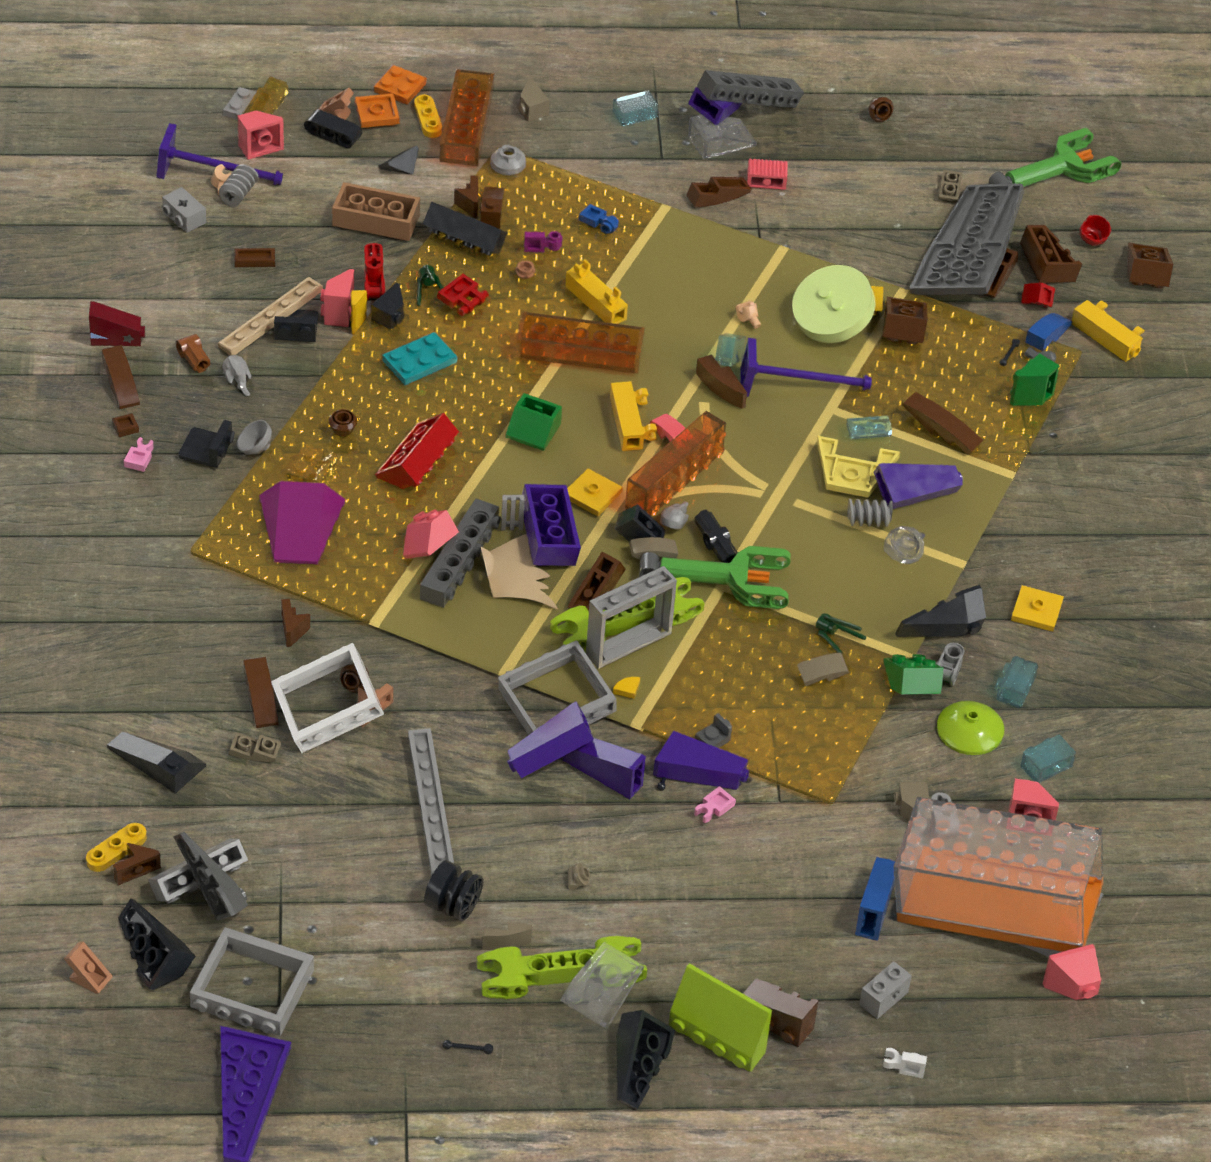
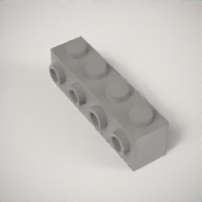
M227 839L204 851L224 872L235 871L241 867L240 864L248 861L239 839ZM186 861L148 879L157 901H165L166 903L176 901L180 898L179 895L185 892L190 893L200 888Z

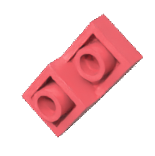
M667 413L650 421V424H656L657 434L660 438L667 437L677 452L696 441L680 422Z

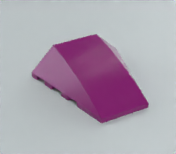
M280 481L259 495L273 560L277 563L318 564L346 499L324 483Z

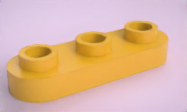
M426 94L417 96L414 100V108L423 134L428 138L439 137L442 134V123L433 98Z
M140 823L128 824L87 853V867L94 872L106 870L127 856V843L141 846L146 842V828Z

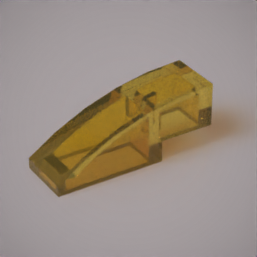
M270 76L264 87L258 88L243 114L260 111L272 115L289 92L287 82Z

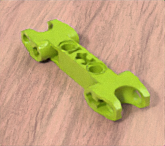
M686 577L676 578L672 626L685 623L704 611L705 603L702 599L681 597L691 590L692 582ZM656 596L606 619L604 641H606L605 637L623 633L654 618ZM585 606L568 609L550 621V629L553 633L573 634L563 642V645L577 640L586 653L589 611ZM566 621L565 623L557 626L560 622Z
M608 936L598 939L595 942V949L551 952L530 956H522L521 949L518 947H503L485 952L477 956V969L485 972H495L499 976L481 983L482 996L515 999L525 996L529 991L528 986L570 983L591 979H602L603 986L606 988L625 987L647 978L646 965L630 963L625 958L635 956L641 952V940L634 937ZM487 960H493V961H491V962L483 963L484 961H487Z

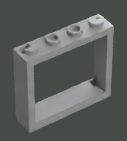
M665 566L590 600L586 655L598 669L672 634L677 580ZM656 596L654 618L604 641L606 619Z
M577 640L567 645L564 644L553 652H547L531 662H525L521 667L512 671H506V674L498 677V690L528 735L538 728L535 727L512 692V689L574 660L599 696V699L580 707L587 718L588 724L617 711L616 697Z
M225 927L190 991V1007L198 1009L199 1012L216 1015L221 1019L238 1022L245 1027L250 1026L262 1030L264 1033L281 1036L314 971V956ZM226 950L297 973L277 1014L204 991Z

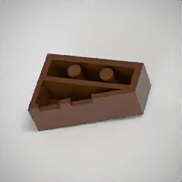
M1026 225L1020 244L1039 283L1076 282L1083 264L1079 260L1075 261L1070 256L1071 252L1068 248L1065 250L1059 244L1060 240L1045 225Z

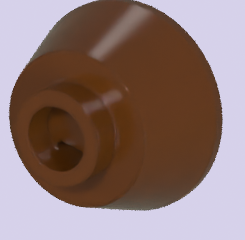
M876 97L869 103V115L874 121L884 122L891 117L894 106L889 98Z
M346 409L333 412L328 420L333 432L342 437L350 435L358 422L356 415Z
M355 664L344 666L340 671V681L344 688L353 693H358V687L364 690Z

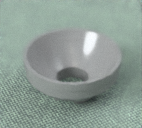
M504 145L492 153L490 164L493 170L500 174L515 175L524 170L526 157L518 148ZM508 152V153H514V154H512V155H506V154H504V153Z
M257 420L250 423L238 437V449L246 455L260 454L262 451H266L270 446L272 437L271 427L265 420Z

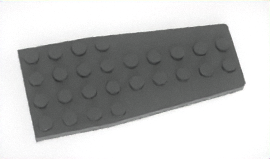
M1023 184L968 185L926 252L909 288L911 295L988 294L1006 252L1024 195Z

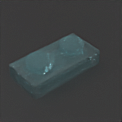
M888 416L847 419L846 425L850 439L892 436V428Z

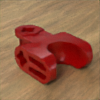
M369 243L364 246V290L367 291V302H369V299L380 298L385 293L383 246L378 243Z

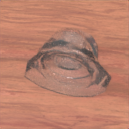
M896 527L885 538L884 551L892 559L900 563L912 564L917 562L924 554L923 539L926 534L919 532L914 527Z

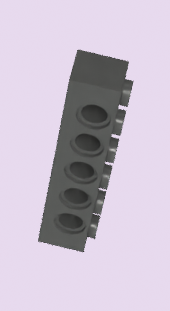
M710 70L704 71L697 84V87L708 100L796 108L804 94L803 90L793 79Z
M475 498L457 526L459 533L447 542L420 584V600L444 608L447 602L453 599L457 586L462 585L466 572L471 571L474 559L481 555V547H483L485 542L488 543L490 541L493 529H497L500 524L499 506Z

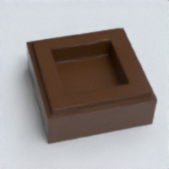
M132 413L112 418V424L118 437L139 433V426Z

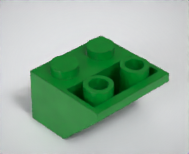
M1040 353L1034 359L1031 358L1022 369H1018L1013 375L1014 382L1010 391V404L1012 406L1043 405L1054 395L1060 365Z
M523 393L515 405L505 438L544 451L561 425L562 406Z
M894 654L892 658H884L883 663L892 690L899 694H941L944 668L937 665L936 661L926 659V656L921 654H913L912 657L907 658L904 655Z

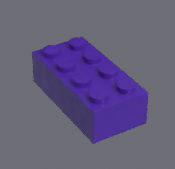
M525 484L522 492L525 500L524 524L533 565L576 566L581 546L567 485Z

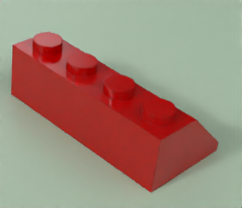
M445 413L418 422L376 472L375 476L402 489L418 486L423 481L422 477L433 469L434 462L444 455L443 451L455 442L454 438L459 431Z

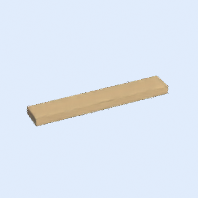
M310 277L306 278L218 342L219 349L228 355L238 354L274 327L275 316L288 317L321 293L323 286Z

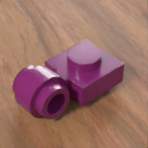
M551 231L547 237H545V232H525L524 252H544V247L549 248L551 251H557L562 247L563 237L558 231Z

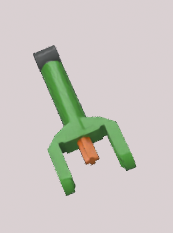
M1083 128L1059 136L1053 157L1008 171L1005 175L1000 171L995 172L989 178V184L1021 183L1025 187L1060 174H1064L1077 181L1091 183L1116 174L1121 169L1122 163L1116 157L1108 156L1084 165L1085 161L1093 159L1092 150L1088 149L1079 153L1075 151L1086 148L1094 136L1088 128Z
M748 546L738 552L732 562L722 563L662 557L660 561L657 554L647 552L640 558L639 577L665 566L675 578L686 577L691 582L728 585L734 597L744 606L782 609L789 603L787 591L780 587L748 585L747 582L769 584L770 572L748 570V567L781 570L790 565L791 554L786 549ZM761 555L765 558L758 560L755 559L754 556ZM783 557L786 560L780 562L777 561L776 558ZM754 594H760V595H762L763 597H761V598H754V597H752V595H754ZM782 596L784 597V599L776 600L774 599V597Z

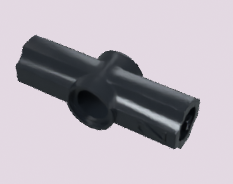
M707 509L700 511L695 516L694 522L703 535L706 548L709 551L713 550L720 562H732L738 552L731 543L728 529L725 526H720L712 512L707 511Z

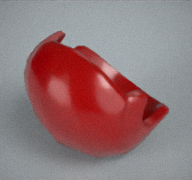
M1089 215L1079 229L1081 239L1086 244L1092 246L1105 243L1111 233L1110 223L1099 215Z

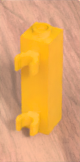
M584 259L581 265L576 263L574 268L566 272L565 287L609 327L627 320L628 304L620 298L621 291L616 286L612 291L590 271L591 264Z
M1086 300L1074 308L1072 325L1123 361L1127 362L1140 353L1141 341L1143 340V337L1140 335L1145 330L1137 326L1131 331L1104 311L1108 307V304L1101 300L1094 305Z
M631 381L611 383L610 401L622 451L642 450L644 439L648 441L656 440V424H648L642 427L637 404H648V391L646 388L634 391Z

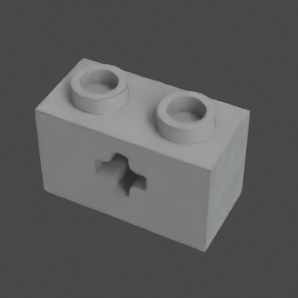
M180 187L162 197L163 213L167 217L169 216L185 232L188 233L206 223V208L184 188Z
M893 961L862 988L859 1006L878 1019L909 992L912 975Z

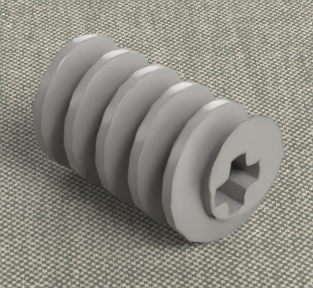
M245 164L238 165L219 189L220 198L225 204L231 207H236L240 204L258 180V174L254 168Z
M851 499L848 500L847 517L850 520L851 526H854L856 520H858L860 526L863 525L864 520H867L868 526H871L872 522L875 521L877 527H879L881 521H884L885 527H888L892 520V501L887 506L885 500H882L880 505H878L877 500H873L870 506L867 499L864 500L862 505L860 499H856L854 505Z

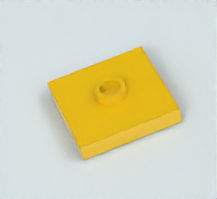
M589 468L567 488L570 502L596 516H599L623 492L622 486Z
M1022 585L1011 621L1053 632L1064 596Z

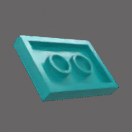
M433 332L383 354L382 361L404 385H407L457 363V355Z

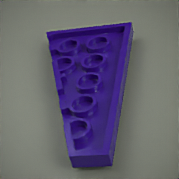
M220 1026L223 1161L250 1162L291 1050V1042Z

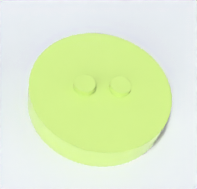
M832 265L816 270L800 283L793 297L792 309L794 317L805 335L818 342L837 343L852 338L867 326L874 314L876 301L870 283L863 273L850 266Z

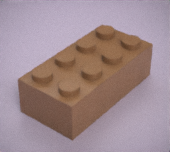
M343 182L332 207V226L410 241L420 216V197Z

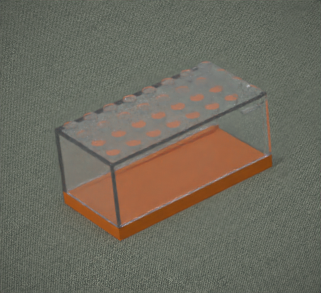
M917 797L893 866L897 922L1061 952L1083 947L1086 945L1103 886V828Z

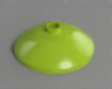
M960 701L950 704L942 710L937 720V732L943 743L952 750L966 755H982L993 751L1000 745L1004 736V724L998 713L989 706L975 701Z

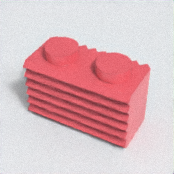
M750 158L747 169L748 185L753 188L786 190L788 162L763 159L752 160Z

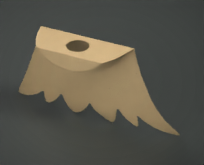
M527 534L519 536L491 551L481 547L493 598H525L544 603L558 610L552 599L540 590L549 589V587L536 581L550 577V575L534 567L537 565H533L531 554H529L530 547Z

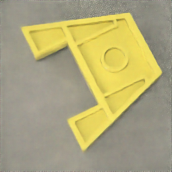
M817 437L826 490L868 498L878 486L873 472L876 467L881 463H896L900 458L899 451L883 448L879 449L877 462L836 455L837 439Z

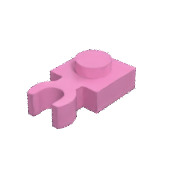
M140 437L137 440V448L131 447L126 455L124 467L144 472L152 458L153 440H150L149 444L143 445V438Z
M719 786L703 798V804L696 806L694 815L697 816L700 813H705L703 822L707 823L711 820L713 814L720 817L734 807L736 799Z

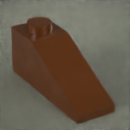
M485 186L482 197L480 221L498 229L501 226L504 188Z
M601 552L567 607L571 609L577 606H585L589 611L590 600L612 591L625 572V567L619 560Z

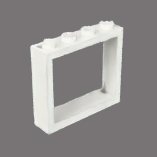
M353 643L271 681L294 742L301 753L384 715L361 656ZM354 662L368 699L299 731L285 694Z

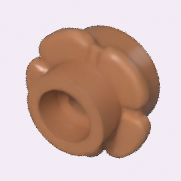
M521 261L518 263L515 272L522 279H529L534 276L535 268L532 262Z

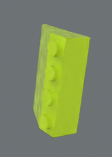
M689 963L670 1010L669 1026L676 1032L688 1036L695 1043L709 1048L716 1055L733 1062L735 1066L751 1072L766 1053L772 1010Z

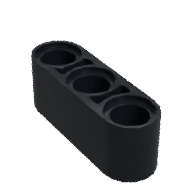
M319 109L315 110L304 122V128L308 133L344 148H351L362 136V130L357 124Z

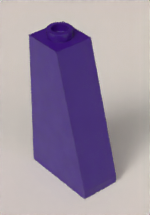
M695 87L688 102L691 107L715 125H718L742 105V103L708 100L698 87Z
M881 463L873 471L883 499L886 501L887 506L892 501L893 509L956 493L963 485L962 475L958 472L956 465Z
M577 701L508 750L510 759L507 762L513 773L517 771L519 776L523 778L594 740L587 718Z
M673 731L655 759L653 776L737 790L741 782H746L750 770L747 769L748 759Z
M594 738L593 741L563 756V761L628 799H631L643 786L646 756Z

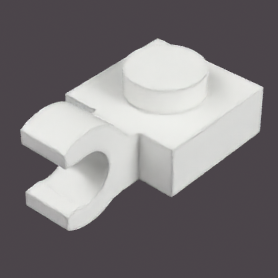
M886 1048L885 1056L892 1059L884 1058L883 1067L887 1069H900L899 1074L923 1078L927 1056L903 1052L901 1056L897 1050Z

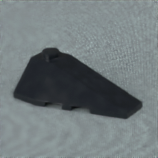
M976 585L955 593V599L947 603L942 600L931 611L927 612L924 609L902 620L895 635L897 637H944L976 634L982 629V624L986 619L981 586Z
M123 731L107 744L108 749L175 794L206 767L205 762L190 752Z
M130 898L118 919L125 939L129 940L132 951L130 954L132 959H136L138 965L136 971L139 978L150 990H154L182 977L196 956L183 941L137 901Z
M644 1010L622 1013L616 1035L617 1100L633 1110L639 1108L650 1088V1081L653 1076L659 1073V1066L662 1060L668 1057L675 1034L673 1028Z

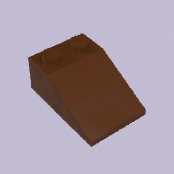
M1128 242L1127 276L1129 281L1138 286L1151 284L1154 288L1169 287L1173 261L1168 249Z
M887 296L883 337L890 341L906 340L907 343L913 345L923 343L928 321L927 303Z

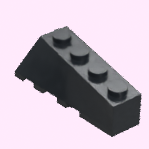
M431 202L423 222L424 225L429 226L428 231L438 235L440 231L446 233L445 238L455 242L457 239L463 240L462 245L472 249L475 246L480 247V252L489 256L492 253L500 254L508 234L506 231L434 202Z

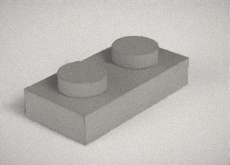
M239 87L223 109V116L238 120V115L247 113L256 101L257 92Z

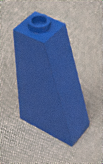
M876 857L860 904L855 935L878 941L896 881L899 862Z

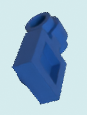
M589 204L579 214V221L595 228L600 224V229L605 234L613 233L619 224L615 216H606L607 211L592 204Z

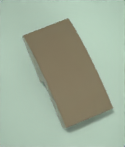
M943 169L938 199L958 202L962 172Z
M649 537L633 539L629 542L632 557L639 560L647 552L655 553L661 558H677L678 556L676 542L672 539Z
M841 653L828 654L797 664L806 686L825 678L831 681L849 673Z
M236 732L228 755L252 761L275 762L281 742L263 735H259L257 740Z
M508 922V930L484 928L482 950L520 947L529 944L532 937V925Z

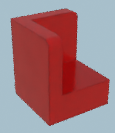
M1044 283L1024 284L1021 303L1038 304L1045 308H1051L1055 288Z

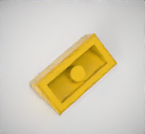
M353 290L351 292V333L356 335L367 319L366 290Z

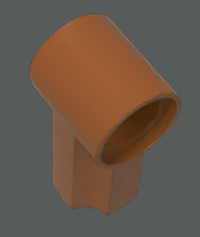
M193 334L176 340V348L180 357H185L194 371L199 373L206 371L210 366V359L202 349L198 335Z

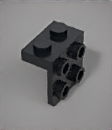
M296 310L288 317L275 316L274 340L316 342L318 312L315 310Z
M223 420L217 433L196 427L192 428L179 451V458L218 468L226 455L230 443L234 440L235 432L232 431V421Z

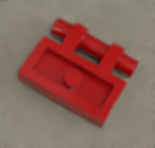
M461 274L438 292L437 299L452 309L457 305L461 308L457 312L460 316H464L465 314H470L475 306L483 304L489 293L486 290L479 292L477 290L479 284L465 274Z

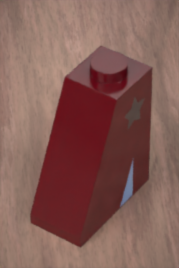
M90 301L89 327L91 346H141V339L145 338L146 327L142 326L141 317Z

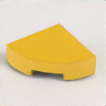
M627 677L615 684L613 694L635 699L641 677Z

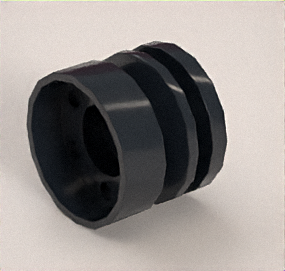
M444 860L438 865L429 880L424 895V903L426 906L437 911H443L446 908L448 916H454L460 922L465 921L479 900L484 879L478 874H473L470 870H465L462 873V868L459 865Z

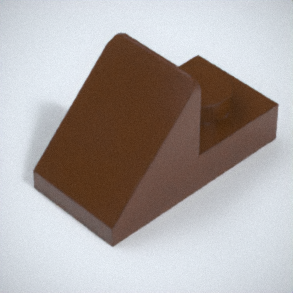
M470 175V184L466 183V189H454V203L473 217H478V176Z
M281 599V614L286 647H291L310 629V614L296 615V608L291 607L290 599Z
M127 843L128 859H123L113 864L114 880L119 886L160 869V852L155 849Z

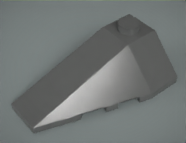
M185 832L173 836L217 921L231 917L248 906L244 890L239 888Z

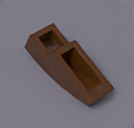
M711 176L708 183L692 182L686 195L694 207H706L740 198L750 193L752 189L744 177Z
M1006 248L1004 258L988 294L984 295L995 298L999 294L1018 261V252Z
M122 345L102 349V362L108 374V382L119 409L140 405L136 385Z
M713 355L698 358L696 374L700 380L722 399L741 409L746 408L747 392L729 366L721 368Z
M266 657L243 660L248 697L256 728L279 725Z

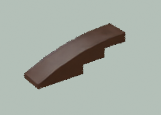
M917 392L912 394L902 404L931 434L936 431L949 445L954 441L967 455L984 441L952 413Z

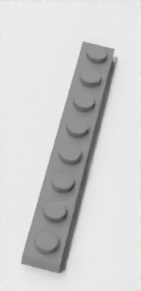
M431 728L408 730V740L432 876L442 861L448 860L454 863L432 733Z

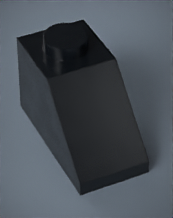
M395 283L372 304L371 320L390 330L404 319V303L400 284Z
M638 504L620 512L615 525V530L628 542L638 538H664L666 532Z

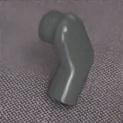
M1029 347L1024 354L1027 358L1034 359L1040 353L1053 362L1056 361V354L1052 351L1037 352Z

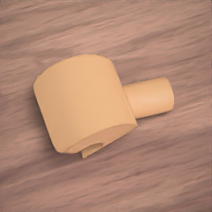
M223 164L215 168L211 178V184L217 188L218 195L220 187L231 175V173L224 174L222 172L225 169Z
M750 300L736 305V314L740 321L746 322L750 320L754 329L761 326L756 303Z

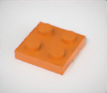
M393 65L376 83L374 92L378 94L393 93L396 101L408 105L426 85L427 78Z
M393 93L355 97V105L361 128L400 124V117Z

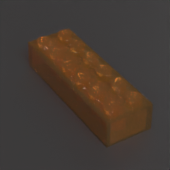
M456 69L440 141L439 162L468 166L479 165L494 92V73Z
M522 312L516 338L515 358L638 374L644 345L645 327Z
M708 411L700 415L627 479L625 509L627 510L638 504L650 516L656 515L658 510L664 504H668L675 494L680 493L690 481H694L701 471L706 470L716 458H720L725 450L726 422Z

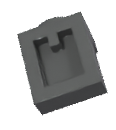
M717 713L714 715L713 723L697 732L695 739L719 748L731 741V723Z

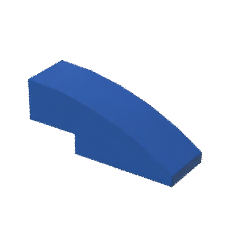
M1057 313L1048 314L1027 331L1025 343L1044 351L1048 345L1052 346L1072 325V321Z

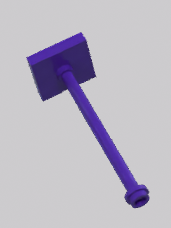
M169 123L159 147L156 178H165L171 160L174 157L213 167L223 164L225 170L234 171L238 164L176 150L175 137L177 125ZM254 169L258 174V178L274 181L273 185L276 186L277 184L281 185L283 173H280V171L271 173Z
M748 338L740 366V383L746 390L747 397H749L754 376L757 373L862 386L864 391L866 389L870 390L872 378L868 377V375H864L863 378L758 365L755 338Z

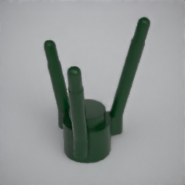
M425 265L419 270L420 277L417 278V306L421 305L423 284L432 286L436 283L440 290L444 288L435 273V269L431 265Z
M823 613L816 622V628L819 630L818 635L824 638L837 653L843 654L828 635H834L838 629L866 640V636L852 630L861 631L862 628L860 626L837 619L827 613Z

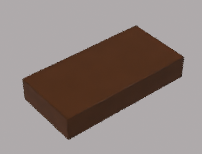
M275 248L234 249L235 268L275 267Z

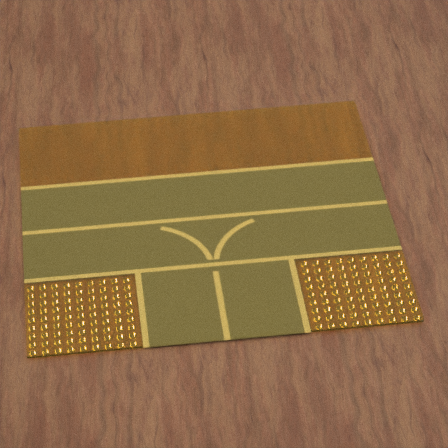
M506 152V153H504V154H506V155H512V154H514V153H508V152ZM490 156L475 175L478 176V217L471 216L455 205V203L450 209L480 221L484 187L504 188L500 229L508 232L500 254L492 253L489 256L480 252V247L475 246L472 249L462 245L463 240L457 239L455 242L445 238L446 233L440 231L438 235L432 232L392 284V286L395 283L400 284L404 303L403 321L390 330L371 320V313L270 444L269 448L263 453L192 546L191 554L501 676L506 674V671H512L521 667L525 662H531L547 652L559 649L563 642L573 635L570 633H553L550 629V621L569 609L567 606L601 552L619 560L626 569L614 589L639 578L640 560L632 557L629 542L615 530L620 512L638 504L666 530L664 538L675 540L678 559L720 562L714 551H709L706 548L703 535L694 522L695 516L700 511L707 509V511L712 512L721 527L725 526L728 529L731 543L737 552L748 546L781 548L790 552L791 563L788 567L781 570L748 567V570L770 572L769 584L747 582L748 585L780 587L789 594V603L782 609L744 606L734 597L728 585L692 582L691 590L681 597L702 599L705 603L703 612L685 623L672 626V634L599 669L595 666L612 693L615 684L627 677H641L635 699L613 694L616 697L617 711L606 717L667 741L673 731L695 739L696 733L711 725L714 715L719 713L732 726L731 741L719 748L748 759L747 769L750 770V774L824 803L834 804L896 692L890 687L883 663L884 658H892L894 654L904 655L906 658L912 657L913 654H917L926 638L897 637L895 635L896 630L902 620L924 609L929 612L942 600L946 602L1080 360L1082 352L1052 341L1044 351L1054 352L1056 354L1055 363L1060 365L1054 395L1043 405L1012 406L1010 404V391L1014 382L1013 375L1030 360L1024 355L1025 351L1031 347L1037 352H1043L1025 343L1027 331L924 295L911 294L910 290L867 275L865 277L868 279L870 286L883 287L882 311L877 312V315H873L867 326L852 338L837 343L818 342L809 338L800 329L793 314L792 301L796 289L807 276L818 269L836 264L525 156L526 166L522 172L515 175H503L493 170L490 164ZM589 204H592L607 211L606 216H615L619 221L618 228L611 234H605L601 231L600 224L595 228L579 221V214ZM551 231H558L563 237L562 247L557 251H551L549 248L544 247V252H524L525 232H545V237H547ZM584 259L591 264L590 271L612 291L615 286L621 291L620 298L628 304L627 320L609 327L565 287L566 272L574 268L576 263L581 265ZM521 261L532 262L535 268L534 276L529 279L519 277L515 272L518 263ZM425 265H431L435 269V273L443 287L447 286L461 274H465L479 284L477 289L479 292L486 290L489 296L483 304L475 306L470 314L460 316L457 312L461 308L457 305L452 309L437 299L440 289L436 283L432 286L423 284L421 305L417 306V278L420 277L419 270ZM887 296L927 303L928 321L923 343L913 345L907 343L906 340L890 341L883 337ZM750 300L756 303L761 326L754 329L750 320L746 322L740 321L736 314V305ZM435 332L457 355V363L404 385L382 361V355ZM748 338H755L758 365L863 378L864 375H868V377L872 378L870 390L866 389L864 391L862 386L757 373L754 376L749 397L746 399V408L741 409L719 397L700 380L696 374L697 359L713 355L721 368L729 366L740 381V366ZM1012 340H1020V345L1015 347L1008 358L1007 365L1004 367L1000 366L999 361L1012 346ZM631 381L634 391L641 388L647 389L648 404H637L642 427L650 424L651 420L667 413L680 422L696 441L677 452L667 437L661 439L657 432H655L656 440L648 441L644 439L642 450L622 451L610 401L611 383ZM917 392L952 413L984 441L967 455L954 441L949 445L936 431L931 434L902 404L912 394ZM523 393L562 406L561 425L544 451L505 438L515 405ZM340 409L351 411L358 420L353 432L344 437L336 435L328 421L330 415ZM445 413L459 431L454 438L455 442L443 451L444 455L434 462L433 469L422 477L423 481L418 486L402 489L375 476L376 472L418 422ZM817 437L837 439L836 455L877 462L879 449L883 448L900 452L897 464L956 465L958 472L962 475L963 485L956 493L893 509L892 520L888 527H885L884 521H881L879 527H877L875 521L872 522L871 526H868L867 520H864L862 526L859 525L858 520L855 521L854 526H851L850 520L847 517L848 500L851 499L854 505L855 500L860 499L862 505L864 500L867 499L870 506L873 500H877L878 505H880L881 501L884 500L880 488L877 486L868 498L826 490ZM588 468L623 487V492L599 516L571 502L581 546L576 566H534L550 575V577L536 581L549 587V589L540 590L552 599L558 609L525 598H493L482 553L474 559L471 571L466 572L462 585L457 586L453 599L448 601L444 608L420 600V584L447 542L430 556L405 559L403 552L407 525L414 520L413 517L423 511L429 513L432 510H447L457 528L475 498L499 506V516H501L502 495H522L525 484L567 485L568 488ZM280 481L324 483L346 499L318 564L277 563L273 560L259 495ZM507 500L506 521H510L511 500ZM516 500L515 521H518L519 500ZM685 501L689 503L685 513L689 517L682 529H674L660 523L661 512L666 507L673 504H682ZM524 520L523 530H519L518 527H514V530H510V527H506V530H501L500 521L498 528L493 529L490 541L488 543L485 542L483 548L491 551L519 536L527 534ZM896 538L898 539V541L901 540V542H899L900 544L898 545L895 544ZM761 555L754 556V558L758 560L765 558ZM783 557L776 558V560L780 562L786 560ZM754 594V595H752V597H754V598H761V597H763V596L760 595V594ZM776 596L774 599L783 600L784 597ZM823 613H827L837 619L860 626L862 628L861 631L852 630L866 636V640H862L840 629L834 635H828L843 652L842 656L849 673L831 681L825 678L806 686L797 664L816 657L837 653L824 638L818 635L819 630L816 628L818 618ZM566 621L560 622L557 626L565 623ZM616 634V635H613V636H609V637H605V640H608V639H610V638H612V637H615V636H617V635H619V634ZM575 660L523 684L571 704L577 701L580 707L599 699V696Z

